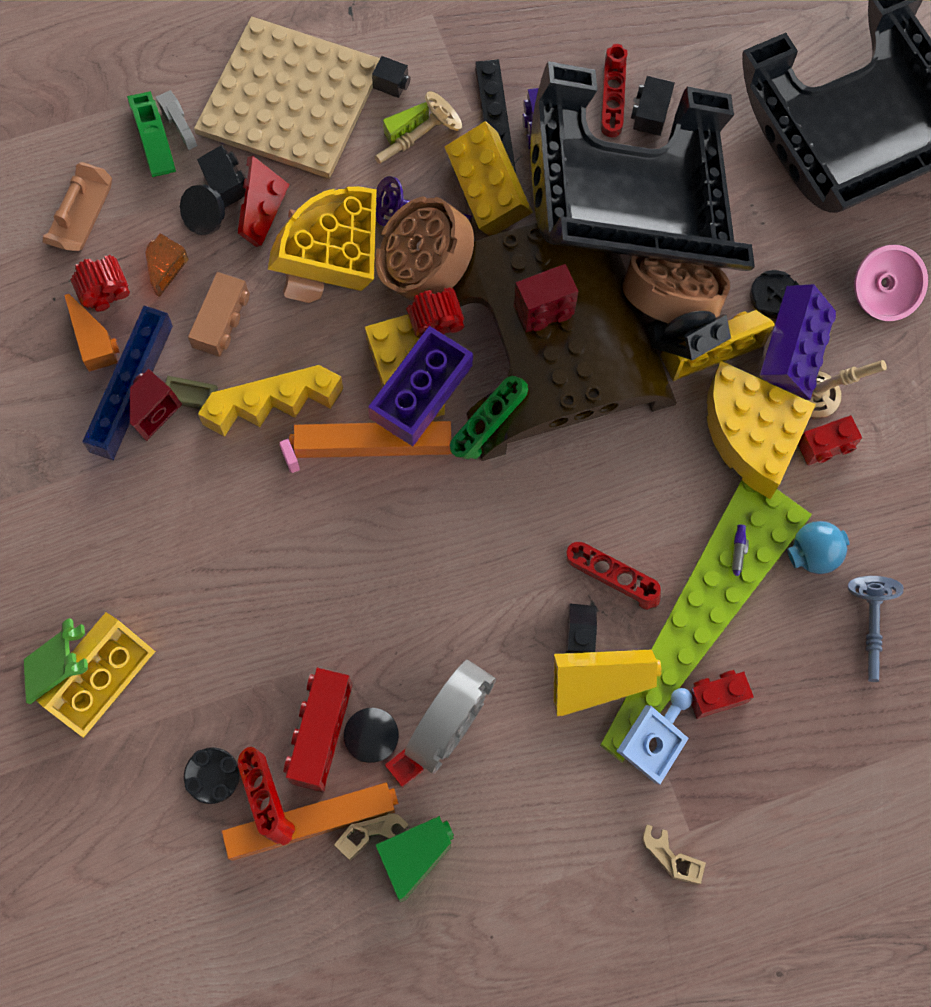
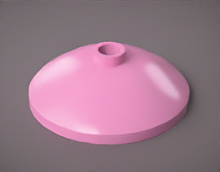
M885 245L870 252L860 263L854 280L855 296L861 308L871 317L883 321H896L912 314L922 303L928 287V274L923 260L916 252L901 245ZM883 278L887 281L884 287L881 284Z

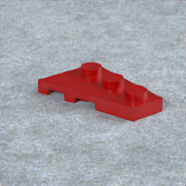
M250 156L247 157L246 166L249 169L248 176L244 179L243 188L246 189L244 203L241 204L237 234L255 247L262 246L290 184L257 158Z

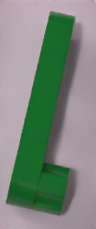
M510 376L496 388L452 438L450 451L455 457L468 460L480 457L482 454L481 446L526 397L528 393L526 381L516 376ZM513 384H516V385H517V386H516V389H517L518 391H517L516 394H515V393H512V392H513V388H512L511 386H512ZM500 401L502 403V411L500 414L494 415L492 407L495 402ZM482 420L485 423V430L478 435L475 431V426L477 422Z

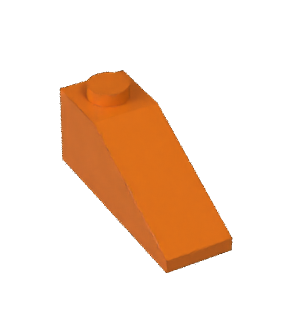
M70 294L64 295L82 360L88 371L119 363L116 354L120 353L116 338L111 339L107 330Z

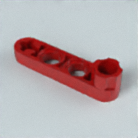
M613 44L612 47L607 48L604 63L601 131L610 138L621 134L624 123L628 52L621 44ZM610 80H617L621 85L613 88L608 85V82ZM610 100L617 101L620 104V106L617 108H610L607 105V102ZM611 117H615V128H610Z
M574 542L568 546L566 551L567 561L572 567L638 601L639 606L643 609L648 610L659 605L661 601V587L655 579L584 542ZM580 550L583 551L585 558L578 557V559H574L573 552L579 553ZM586 559H588V560L591 559V561H590V563H589V566H587V560H586ZM599 561H604L610 567L606 572L599 573L594 569L595 564ZM623 573H627L633 578L632 582L628 585H621L617 579ZM640 580V587L637 586L636 591H633L637 581ZM650 591L653 592L654 595L649 594L648 596H644V592Z
M247 747L238 756L237 764L257 830L262 836L284 846L292 840L295 826L285 818L264 753L254 747ZM262 776V782L258 787L254 788L256 779ZM269 797L267 807L261 810L262 802Z

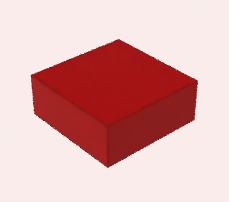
M405 749L385 764V767L402 788L424 771L422 766L404 754Z

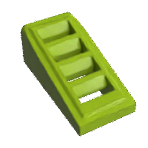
M427 102L383 120L384 134L390 146L401 135H404L406 132H412L429 119Z

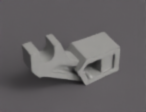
M169 90L156 96L155 98L161 112L169 123L173 122L188 150L196 147L195 138L183 118L184 112L172 91Z

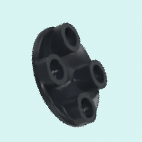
M365 708L353 714L347 721L344 729V743L349 753L358 761L366 763L380 762L389 757L397 748L399 739L398 727L393 717L386 711L378 708Z
M216 747L196 751L187 762L184 770L186 791L197 801L206 804L220 803L229 798L236 790L240 779V771L235 758L229 752Z

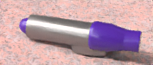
M737 525V532L734 538L732 571L735 576H739L742 572L744 555L748 552L749 541L746 539L745 525Z

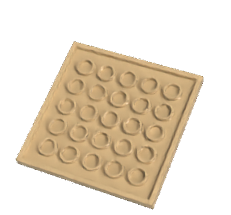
M251 16L194 127L195 134L330 179L373 88L372 73L380 58Z

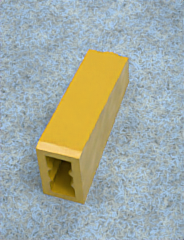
M652 650L554 654L553 704L557 716L571 714L657 687V676H661L660 660H656Z

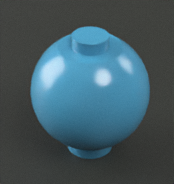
M815 521L806 524L798 531L794 538V545L787 549V553L794 568L802 566L808 572L826 574L836 570L843 563L847 555V546L850 545V542L844 530L840 531L837 526L829 522Z

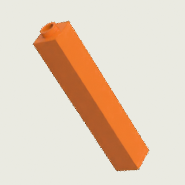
M432 421L414 446L406 443L377 423L294 425V434L289 435V442L295 451L296 458L452 454L450 451V442L452 440L451 421Z
M386 782L284 812L285 818L295 826L292 840L288 844L346 828L351 824L386 816L388 813H395L394 806L399 804L395 788L389 789ZM255 821L222 830L228 859L231 861L283 846L259 834Z

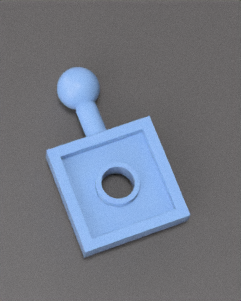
M685 688L674 690L671 694L672 705L665 716H662L652 706L646 705L617 750L620 755L654 783L661 784L689 739L673 723L681 710H686L691 706L693 697L690 691ZM655 737L657 747L651 752L649 742Z

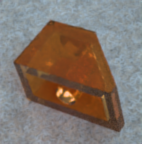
M161 233L156 239L149 242L145 252L150 282L155 294L159 297L189 260L185 247Z

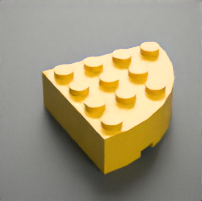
M359 186L338 190L331 189L310 198L296 210L276 236L270 251L268 270L362 291L374 280L376 189Z
M720 361L707 395L708 428L715 447L729 468H734L743 477L742 481L753 490L771 499L780 485L816 404Z

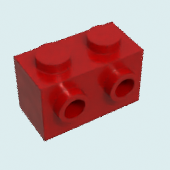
M852 415L805 431L799 440L798 446L807 465L816 462L824 463L835 455L841 453L846 455L856 450V446L862 439V436Z
M730 670L720 674V679L710 682L709 678H705L693 683L694 687H692L690 693L693 697L691 705L696 719L744 705L751 701L754 696L745 672L736 674L735 670Z

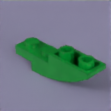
M151 91L127 96L151 176L157 177L175 173L176 168L169 143Z

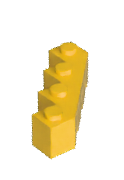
M320 365L212 392L199 411L198 416L203 426L225 437L238 416L261 427L273 407L294 418L297 417L308 398L331 409L343 390L342 377Z

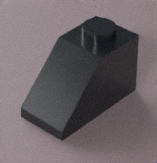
M570 603L566 654L595 652L597 635L596 606Z

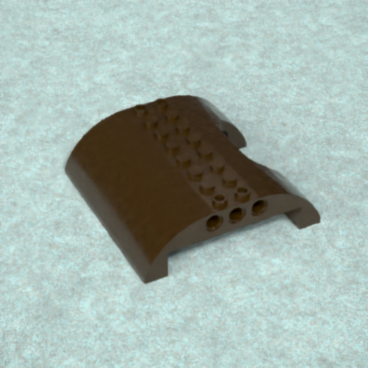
M537 223L474 241L469 265L461 279L453 287V290H455L460 308L470 303H480L490 310L509 361L510 369L507 377L516 376L522 378L528 385L526 397L481 446V461L506 455L508 443L649 403L651 411L654 412L676 405V399L658 352L655 348H652L643 313L627 299L623 292V282L627 271L620 254L549 244L542 237ZM566 264L578 289L574 315L566 321L550 323L540 331L532 330L525 332L514 308L516 282ZM513 384V385L511 386V387L513 388V392H512V393H515V394H516L517 391H518V390L516 389V386H517L516 384ZM493 392L479 400L466 413L468 420ZM500 401L495 402L492 407L493 414L498 415L502 411V403ZM482 420L477 422L475 426V431L479 435L485 430V423Z

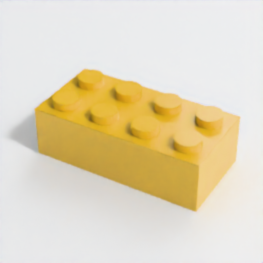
M484 121L444 146L480 230L491 236L533 213L500 136L490 124Z
M408 314L365 326L366 340L382 388L420 339L414 334ZM445 404L435 417L445 415Z

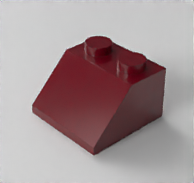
M150 369L145 373L139 374L130 387V424L145 441H148L183 405L173 390Z

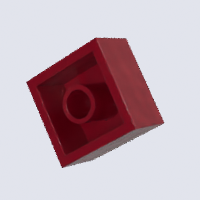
M566 264L516 282L514 308L525 332L532 330L540 331L550 323L555 321L563 322L574 315L578 289Z

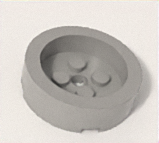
M465 660L449 678L426 711L409 740L404 754L432 774H435L442 766L439 760L448 758L473 723L484 705L483 702L486 694L489 695L491 693L496 678L471 661Z

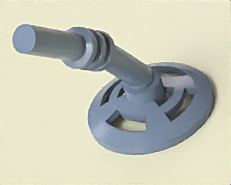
M862 576L852 579L848 583V590L851 594L866 599L869 603V634L866 635L868 681L879 682L880 652H882L881 640L883 639V636L880 635V604L885 600L901 596L904 587L897 580L888 577Z

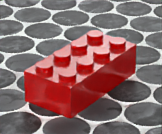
M318 667L316 668L315 675L310 674L306 688L309 691V697L307 702H302L299 711V717L302 718L300 729L295 728L291 740V745H294L292 756H287L283 772L286 773V778L292 785L324 793L353 687L349 675Z

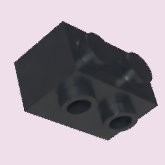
M647 76L645 84L639 85L636 99H640L639 105L634 104L631 119L635 120L634 130L661 136L675 82Z
M220 145L197 159L208 185L213 191L216 190L220 194L225 208L245 197L246 189L243 187L246 176L242 170H238L237 165L239 161L233 151L228 152L223 145Z

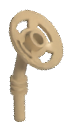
M432 91L427 92L425 99L432 112L430 118L412 132H406L404 135H401L395 140L394 144L375 155L376 162L381 164L399 151L404 152L406 149H409L417 139L436 125L443 124L452 130L459 131L462 128V122L458 114L440 95Z
M881 360L859 368L853 366L841 370L838 375L833 377L819 371L817 377L824 378V380L816 379V388L813 390L811 400L807 401L816 404V408L826 406L827 409L813 410L810 418L822 419L832 415L841 402L839 385L843 384L846 386L858 382L862 377L885 371L887 368L885 361ZM832 388L835 391L834 401L829 398L830 389Z

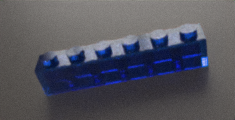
M145 305L143 306L82 441L89 453L114 461L130 425V387L139 374L145 373L148 369L153 372L173 327L168 313Z

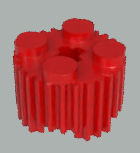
M111 255L104 256L105 260L101 259L95 262L91 258L84 259L83 262L80 261L79 264L75 265L76 272H74L70 280L83 307L95 308L96 312H101L110 307L109 303L129 296L130 291L117 258Z
M451 287L444 288L443 292H437L436 294H432L431 290L419 293V295H415L413 305H408L406 308L417 338H420L429 326L443 335L449 332H459L465 327L463 323L464 316L455 290L451 289Z

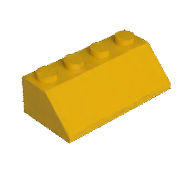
M757 310L749 313L744 311L735 315L733 319L728 320L731 339L696 359L689 360L664 351L661 352L660 356L672 380L675 381L717 365L720 361L725 362L764 347L774 327L773 321ZM685 341L680 343V345L686 346Z
M105 612L71 652L76 654V662H80L83 658L87 659L88 670L83 674L67 677L36 701L84 738L156 651L119 620Z

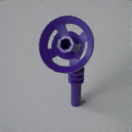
M387 176L383 178L376 188V221L382 226H386L389 221L384 215L392 217L403 205L410 202V200L403 199L402 185L396 177ZM391 184H396L398 188L391 187ZM464 214L471 223L472 215Z

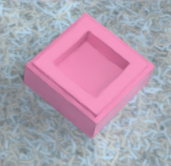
M289 439L281 441L279 446L291 473L299 471V464Z

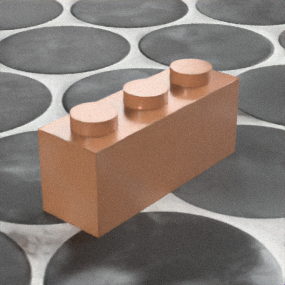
M220 272L216 273L188 336L192 348L219 357L223 349L226 350L231 341L230 333L233 327L236 328L240 321L241 308L246 306L249 301L250 292L248 291L246 281Z

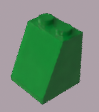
M440 816L376 844L400 903L413 893L451 848L450 840L454 839V834L448 821L442 822Z

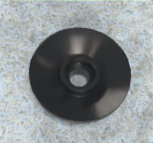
M709 311L686 313L673 319L666 325L664 329L665 335L670 339L685 340L684 335L715 319L716 316Z

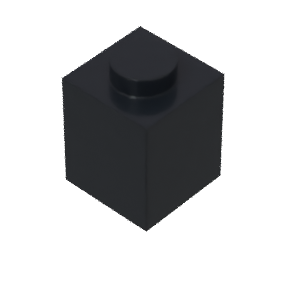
M381 56L372 73L373 89L397 98L400 97L403 90H407L411 77L408 76V65Z

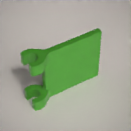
M70 618L66 619L62 623L61 632L24 659L26 703L32 704L67 677L83 674L88 670L87 659L83 658L80 662H76V654L70 653L69 641L78 640L85 635L84 625L80 624L74 628L73 620Z

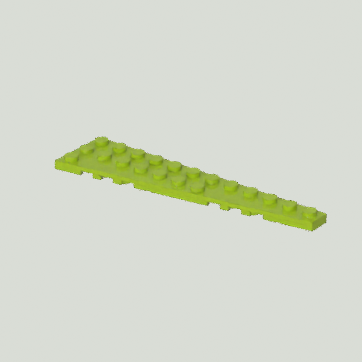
M741 480L651 649L656 660L661 662V676H657V687L626 696L600 745L620 762L625 760L617 750L646 705L652 706L661 713L671 700L673 691L681 687L786 550L798 531L812 516L811 513L778 489L772 498L769 499L753 490ZM737 525H745L746 539L749 541L748 552L744 555L742 572L739 576H735L732 571L734 538L737 532Z

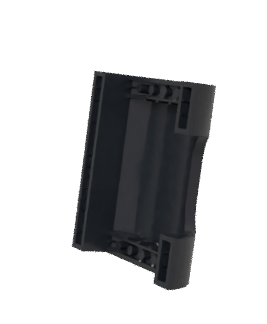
M868 0V23L873 50L871 62L859 70L822 86H806L796 77L792 66L798 50L786 32L743 50L742 65L746 90L758 124L795 185L812 204L821 210L829 213L844 211L931 172V38L915 16L923 0Z
M548 61L536 97L530 150L535 215L538 228L544 240L552 245L738 271L752 270L755 267L752 244L734 241L720 135L722 129L734 116L732 95L687 86L680 99L668 142L659 149L605 142L596 138L590 132L586 121V108L598 91L596 70Z

